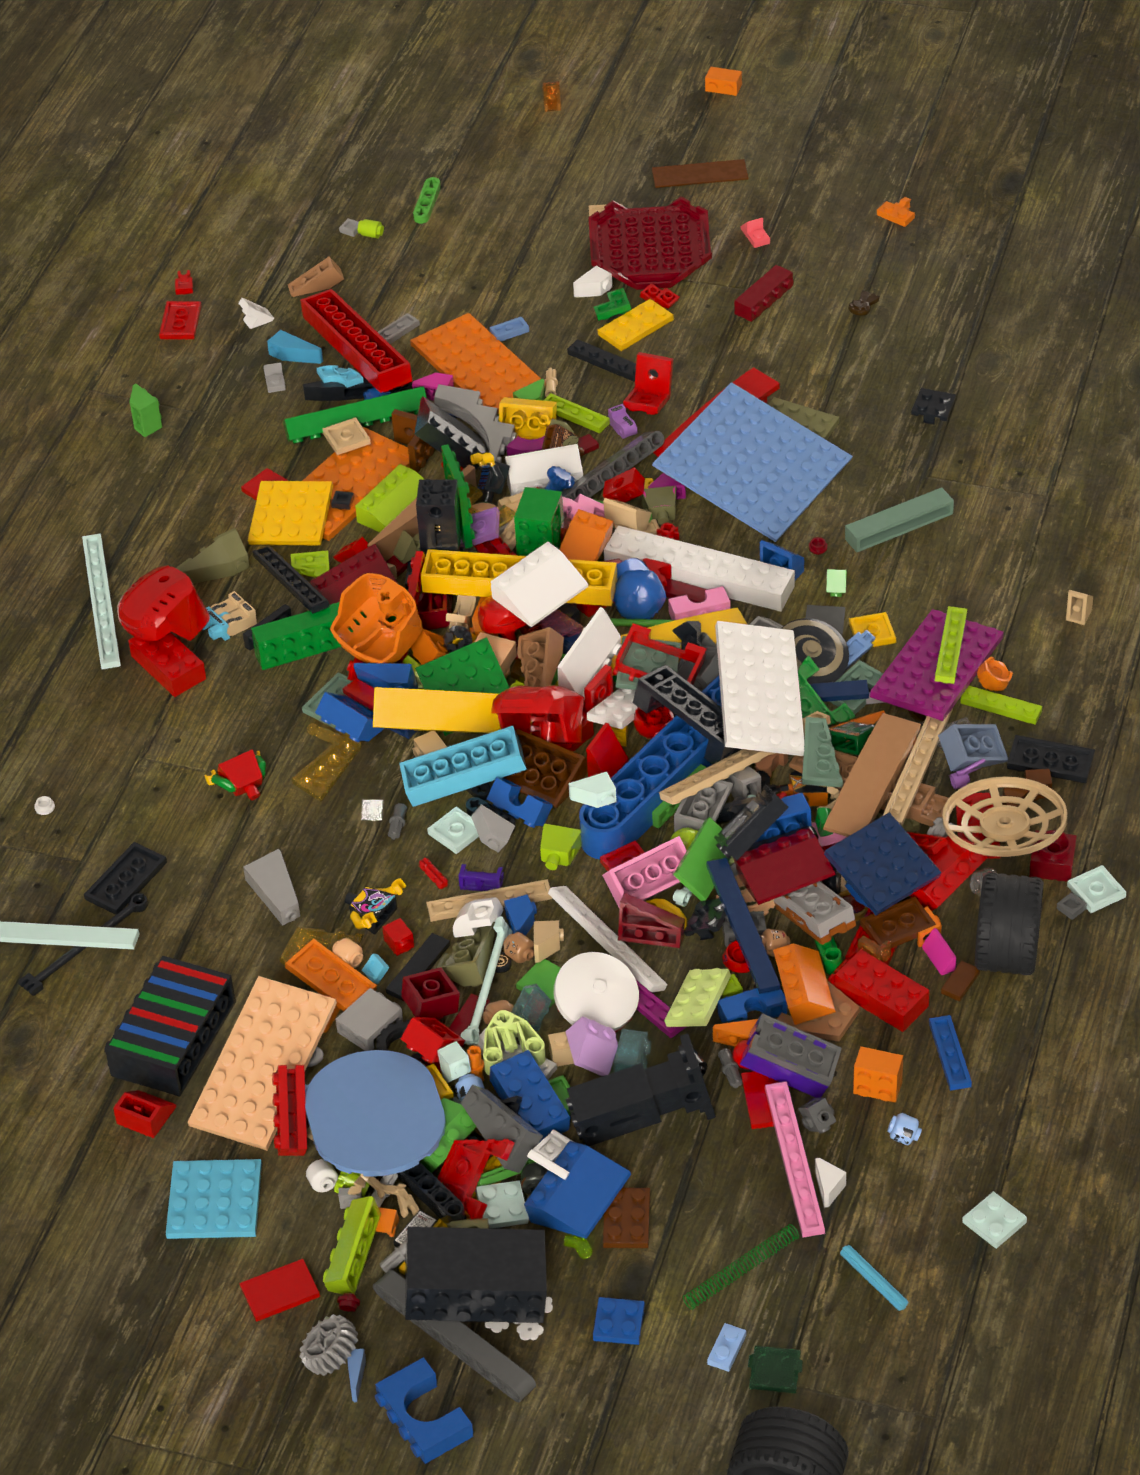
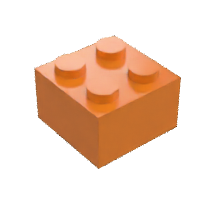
M860 1046L854 1065L853 1094L896 1103L902 1085L903 1055Z

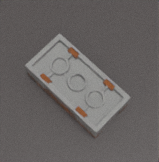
M820 881L774 899L775 908L821 945L829 942L833 935L845 933L856 926L852 905Z

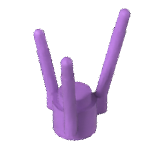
M983 758L962 770L950 774L949 777L953 788L956 790L966 786L970 782L968 774L980 769L973 768L984 763L985 759Z

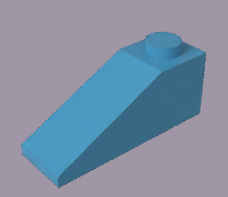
M278 331L267 341L269 355L282 361L318 364L323 362L322 349L285 331Z

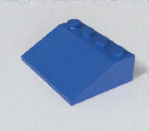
M569 1141L554 1161L555 1164L570 1172L567 1179L564 1180L548 1170L526 1200L524 1206L531 1223L587 1239L631 1176V1172L589 1146Z

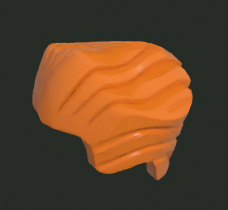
M990 657L978 668L977 676L979 682L985 689L990 691H1002L1006 689L1013 673L1008 671L1003 662L996 661L994 657Z

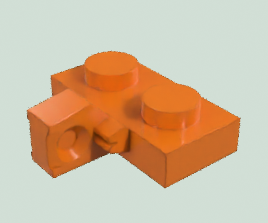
M907 197L902 198L899 203L896 202L895 204L886 201L877 209L878 216L904 227L915 218V213L909 211L911 199Z

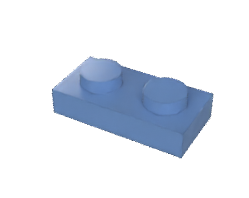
M518 317L490 327V332L501 342L529 332V326L522 317Z

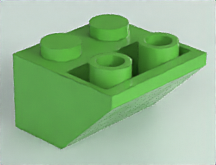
M134 384L130 397L134 429L144 437H147L162 428V416L159 411L160 404L158 399L150 395L146 389Z

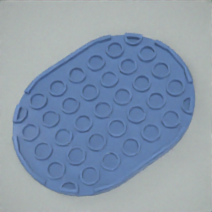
M370 1050L341 1057L321 1069L311 1080L306 1090V1114L319 1155L325 1161L335 1165L336 1169L349 1174L354 1172L361 1173L367 1177H377L408 1170L418 1165L419 1161L426 1156H430L438 1148L439 1142L445 1134V1114L433 1076L421 1062L399 1052Z

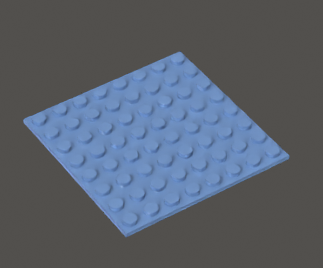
M731 382L653 462L652 466L776 542L847 465L853 456Z

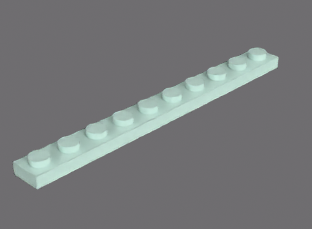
M101 534L82 536L101 669L119 667L121 664Z

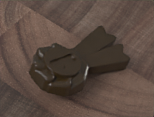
M862 290L860 299L849 303L848 309L855 315H867L870 312V306L879 302L880 296H876L875 293L870 295V292Z

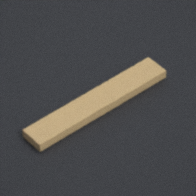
M548 879L426 903L430 922L457 917L460 909L466 903L473 900L496 897L500 901L502 908H504V900L527 894L531 902L550 900L552 897L548 894L550 886Z

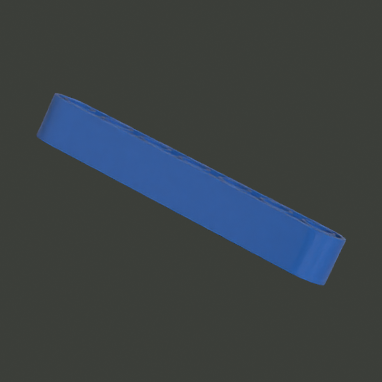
M718 675L702 693L722 707L720 678ZM676 715L611 778L616 788L615 803L599 808L583 804L579 812L581 846L584 852L595 859H600L601 856L637 841L653 825L652 811L663 802L659 792L686 779L700 764L706 768L712 765L704 758L709 740Z

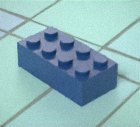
M529 1050L490 1067V1082L501 1100L516 1095L522 1097L518 1116L543 1136L540 1142L553 1129L561 1134L569 1130L570 1116Z

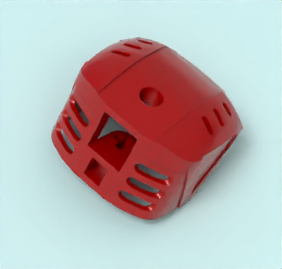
M169 565L157 567L139 578L122 595L117 605L118 619L122 627L131 635L147 641H157L170 632L191 641L210 620V614L196 592L189 576Z
M556 685L545 687L515 686L504 690L493 699L491 714H498L501 729L514 726L515 731L519 729L529 734L532 731H541L538 738L551 743H582L584 697L568 688ZM531 713H545V717H534ZM552 714H558L561 723L552 722ZM533 721H544L541 722V727L531 726Z

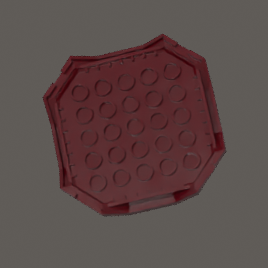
M681 196L668 206L626 208L612 200L604 206L605 210L600 213L597 211L589 216L591 265L610 272L612 277L636 290H643L651 283L659 289L671 288L712 259L708 210L700 206L694 207L690 205V201Z

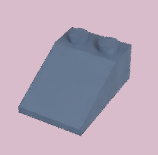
M953 724L938 735L951 771L962 770L983 758L985 762L973 769L1008 761V756L996 724Z

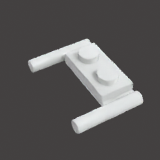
M553 1129L533 1150H530L527 1157L566 1180L570 1172L555 1164L554 1161L567 1143L572 1140Z

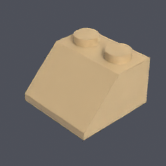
M604 498V515L606 519L613 521V528H617L619 525L646 532L652 512L618 500Z

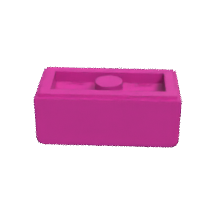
M934 928L923 943L922 948L940 975H945L955 970L956 956L938 929Z

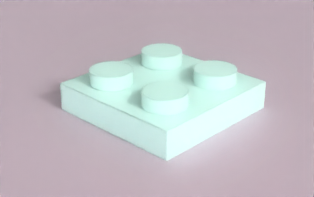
M458 807L453 808L427 829L431 837L455 854L479 837L471 816Z
M1103 865L1070 879L1067 883V887L1074 895L1087 903V910L1090 913L1126 897V891Z
M520 1180L476 1187L477 1200L487 1204L482 1219L488 1218L489 1229L528 1223L529 1217L524 1206L525 1201Z
M993 1191L963 1217V1223L997 1249L1027 1223V1217Z

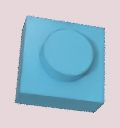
M372 954L362 971L373 983L379 984L390 967L379 955Z

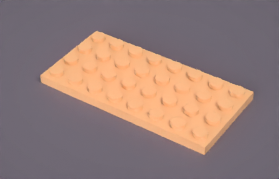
M258 976L188 1120L189 1126L268 1151L277 1132V1127L273 1126V1116L277 1114V1106H273V1093H276V1086L272 1085V1073L276 1072L278 1065H287V1069H294L295 1065H304L305 1072L337 1004L336 999Z

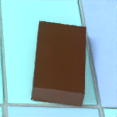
M961 961L941 988V994L960 1002L979 976L980 970L971 964Z

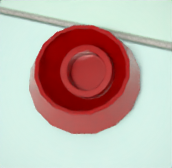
M738 941L730 943L722 956L724 965L733 972H749L750 970Z

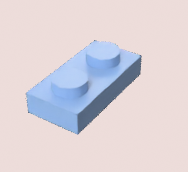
M724 1323L707 1359L708 1365L729 1372L746 1337V1330Z

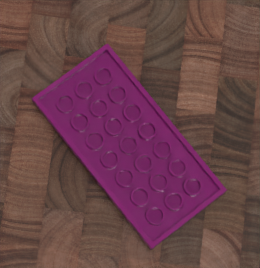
M932 609L872 688L870 697L944 721L977 675L980 665L990 657L1003 639L1004 632L966 620L955 683L935 681V673L947 614Z

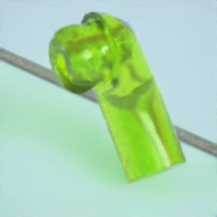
M566 1235L564 1246L575 1248L582 1259H588L592 1255V1248L586 1239Z

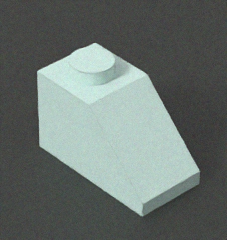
M603 772L569 783V797L572 801L599 808L616 802V788L608 773Z
M457 1041L437 1050L442 1076L447 1083L471 1072L469 1057Z

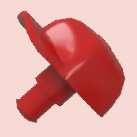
M492 595L482 601L478 608V623L483 632L499 633L504 639L517 641L515 632L526 625L524 621L494 600Z

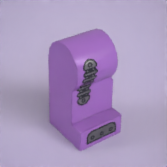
M623 404L608 409L610 425L622 439L637 434V426L634 420L626 413V408Z

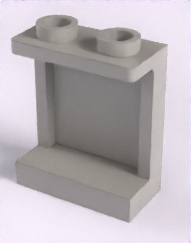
M369 988L335 1019L337 1033L365 1051L373 1050L374 1039L383 1028L386 1029L387 1025L394 1021H403L402 1008L397 1003L386 999L382 993Z

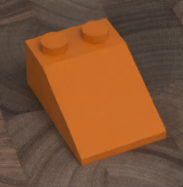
M578 509L571 520L559 550L567 559L598 561L611 538L613 521Z

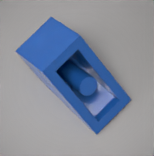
M528 894L504 900L505 915L512 933L520 932L527 935L534 924V914H537L534 901H530Z

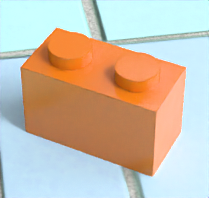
M710 67L705 77V91L737 96L742 86V71Z

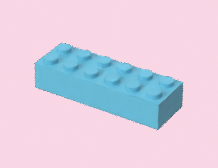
M514 726L399 763L405 793L412 807L493 781L496 777L502 778L527 770L521 743Z

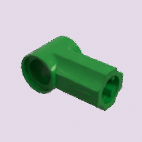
M833 936L829 942L823 945L815 940L816 947L824 964V971L829 975L834 974L835 970L842 963L841 950L837 948Z

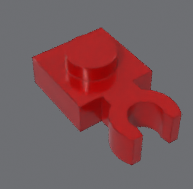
M187 270L185 275L178 271V278L175 279L176 295L193 293V279L190 270Z

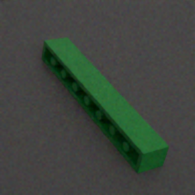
M424 386L284 419L283 424L288 442L293 441V444L304 442L303 438L310 437L311 440L321 438L323 428L355 417L363 427L371 426L374 421L380 420V423L391 421V413L394 409L407 413L414 412L415 415H418L421 398L425 397L427 399Z

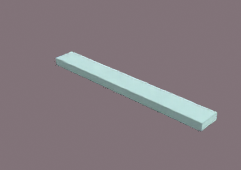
M0 921V942L134 949L140 935L138 929Z

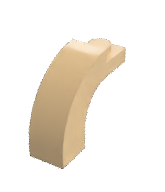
M458 595L454 612L446 614V621L450 622L449 629L457 625L463 626L468 630L472 627L471 619L480 596Z

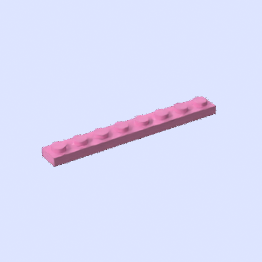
M787 1082L765 1085V1092L802 1238L825 1234Z

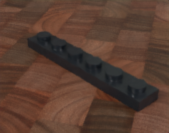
M578 339L567 348L568 355L635 382L636 363ZM650 370L652 376L658 377L656 371Z

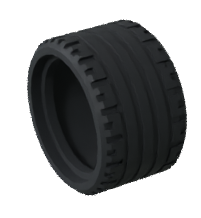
M989 872L983 876L975 947V966L978 970L1000 971L1001 973L1010 972L1021 975H1031L1035 972L1044 882L1039 877L1029 878L1028 876H1009L1007 874Z
M767 1407L751 1412L741 1422L727 1475H843L849 1454L848 1446L841 1434L831 1424L814 1414L790 1407Z

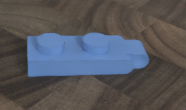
M868 630L862 634L860 632L856 633L846 642L849 650V662L846 670L872 648V642L876 637Z

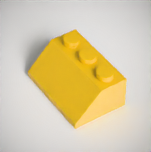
M504 397L499 403V422L513 424L514 432L517 433V436L524 439H538L545 436L546 427L541 428L538 426V422H546L544 419H540L541 415H547L549 420H556L557 402Z

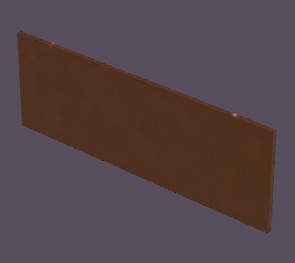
M745 159L652 167L655 188L748 180Z

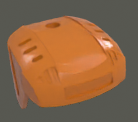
M366 573L356 579L341 593L338 615L334 619L330 630L341 647L357 659L365 663L394 664L413 645L421 634L423 626L418 615L416 603L404 587L388 577ZM360 612H363L366 615V618H364ZM391 616L396 617L394 622H388L387 619Z

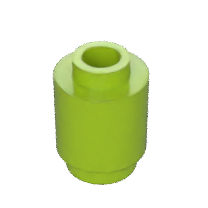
M364 219L359 221L357 231L362 236L378 239L383 235L384 226L379 221Z

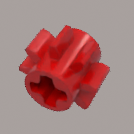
M664 523L661 525V529H657L658 536L679 540L678 527H675L672 523Z

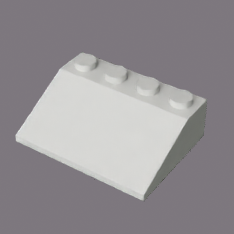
M549 542L543 544L490 582L492 598L530 627L537 624L589 586L565 555Z
M602 607L598 609L557 667L558 686L568 688L584 697V700V688L605 664L611 665V659L614 655H618L622 647L621 636Z

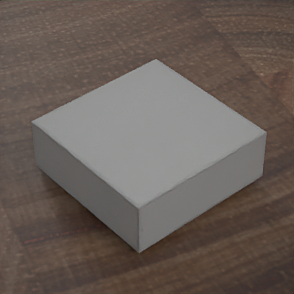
M348 218L339 227L340 233L354 237L358 233L359 222Z

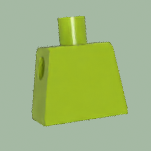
M544 823L540 847L541 860L546 862L545 866L549 870H556L558 865L569 866L581 848L580 830Z

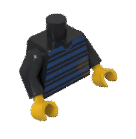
M489 452L473 454L470 456L472 464L479 463L481 477L478 489L484 491L481 501L492 504L494 494L502 493L510 466L494 461V456Z

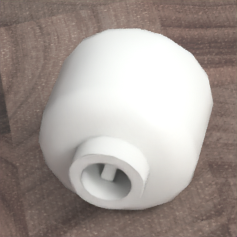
M324 1159L312 1162L306 1171L309 1183L317 1192L323 1193L333 1189L338 1179V1174L333 1165Z

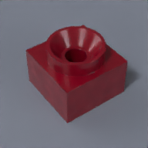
M1049 830L1045 834H1054L1057 830ZM1063 832L1050 845L1032 852L1029 877L1068 882L1072 877L1077 835L1065 834ZM1038 840V841H1037L1036 843H1034L1033 845H1035V844H1037V843H1040V842H1042V841H1044V840Z
M442 967L403 977L401 997L415 1017L436 1018L439 1021L446 1015L458 1013L460 992Z

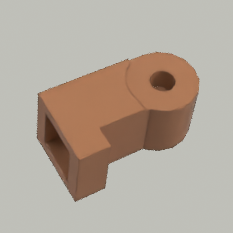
M775 753L762 758L761 761L755 763L756 771H765L771 778L772 772L778 765L785 766L787 764L788 754Z

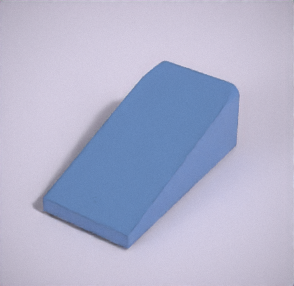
M364 1349L353 1350L350 1353L351 1357L347 1358L352 1401L354 1403L358 1401L366 1364Z

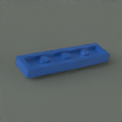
M951 1016L929 1018L930 1029L950 1091L971 1087L972 1081Z

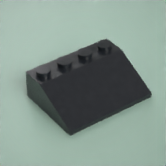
M425 397L421 398L414 435L441 453V446L448 444L450 450L455 452L456 461L459 462L461 467L465 469L468 465H471L476 470L479 467V463L472 464L470 456L476 453L484 454L487 452L480 435Z

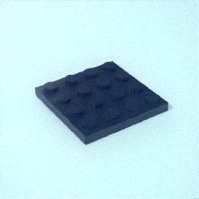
M890 812L826 849L824 853L826 858L875 915L880 914L936 880L942 873Z

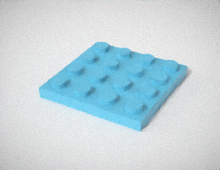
M261 1159L173 1161L166 1225L167 1239L256 1237L262 1170Z

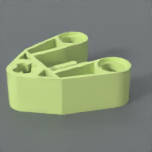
M506 1010L498 1011L493 1016L485 1030L483 1058L486 1074L490 1075L491 1066L503 1061L500 1041H503L505 1050L510 1051V1053H513L514 1049H518L515 1037H518L522 1052L529 1050L538 1066L545 1062L544 1041L526 1020Z

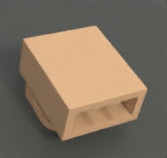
M480 632L474 642L486 637L488 638L505 678H507L510 673V666L517 656L516 642Z

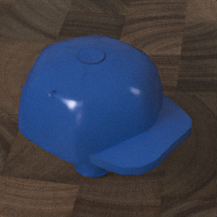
M630 558L617 564L618 580L613 602L619 614L626 619L653 618L666 600V593L658 576L654 571L649 570L646 564L639 558Z

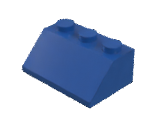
M325 692L315 711L317 715L321 716V721L327 724L332 723L337 731L348 733L350 735L349 738L356 742H360V740L369 742L384 729L373 728V712L345 695Z

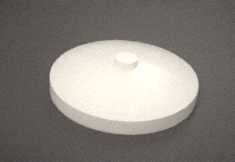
M587 952L574 956L562 966L554 983V999L561 1015L571 1025L583 1016L616 1031L627 1024L633 1016L639 1001V990L632 972L620 960L604 953Z

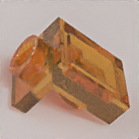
M865 936L858 940V951L862 949L882 962H886L890 958L892 952L889 940L885 941L881 946Z

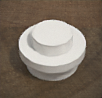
M42 796L36 800L34 807L38 814L46 815L55 809V804L50 797Z

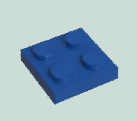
M599 1297L593 1341L639 1345L645 1307L644 1301Z

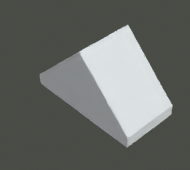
M816 1158L815 1173L825 1208L829 1207L845 1188L846 1172L821 1158Z

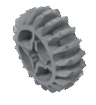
M334 1314L331 1317L326 1316L323 1321L319 1320L315 1327L312 1326L310 1333H306L307 1338L302 1341L303 1346L300 1348L302 1352L300 1358L304 1366L317 1375L322 1374L324 1376L327 1373L332 1374L334 1369L339 1370L340 1365L346 1364V1359L351 1357L350 1353L356 1349L354 1344L358 1341L356 1338L358 1333L353 1323L341 1315L336 1316Z

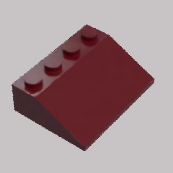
M376 544L309 581L328 600L329 605L340 602L341 593L356 579L366 573L388 577L398 584Z
M810 828L801 829L787 837H780L772 843L762 844L754 850L746 851L737 861L734 859L739 879L758 905L835 876V871L824 855L817 837Z

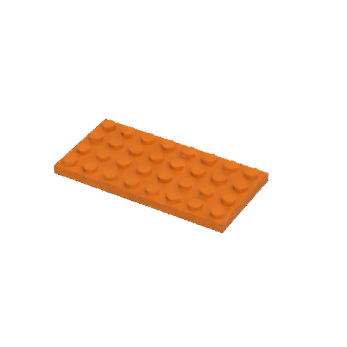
M470 313L410 340L411 346L442 374L453 375L455 387L481 392L480 399L483 400V406L497 408V414H499V403L504 397L513 398V392L541 379Z
M363 427L370 437L371 444L340 455L334 452L302 480L332 481L333 483L323 539L330 541L356 517L355 505L399 464L410 468L408 447ZM336 491L354 493V500L350 510L332 508L331 503Z

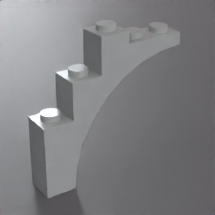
M438 384L434 396V404L445 412L470 424L484 440L488 452L494 456V461L501 463V455L505 454L507 445L517 437V433L514 432V425L499 422L497 408L483 406V400L480 399L481 392Z

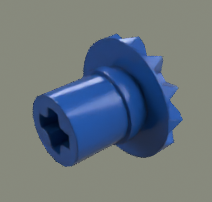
M552 466L548 469L547 476L550 481L545 487L546 490L562 492L563 489L572 488L575 484V478L565 469H561L559 466Z

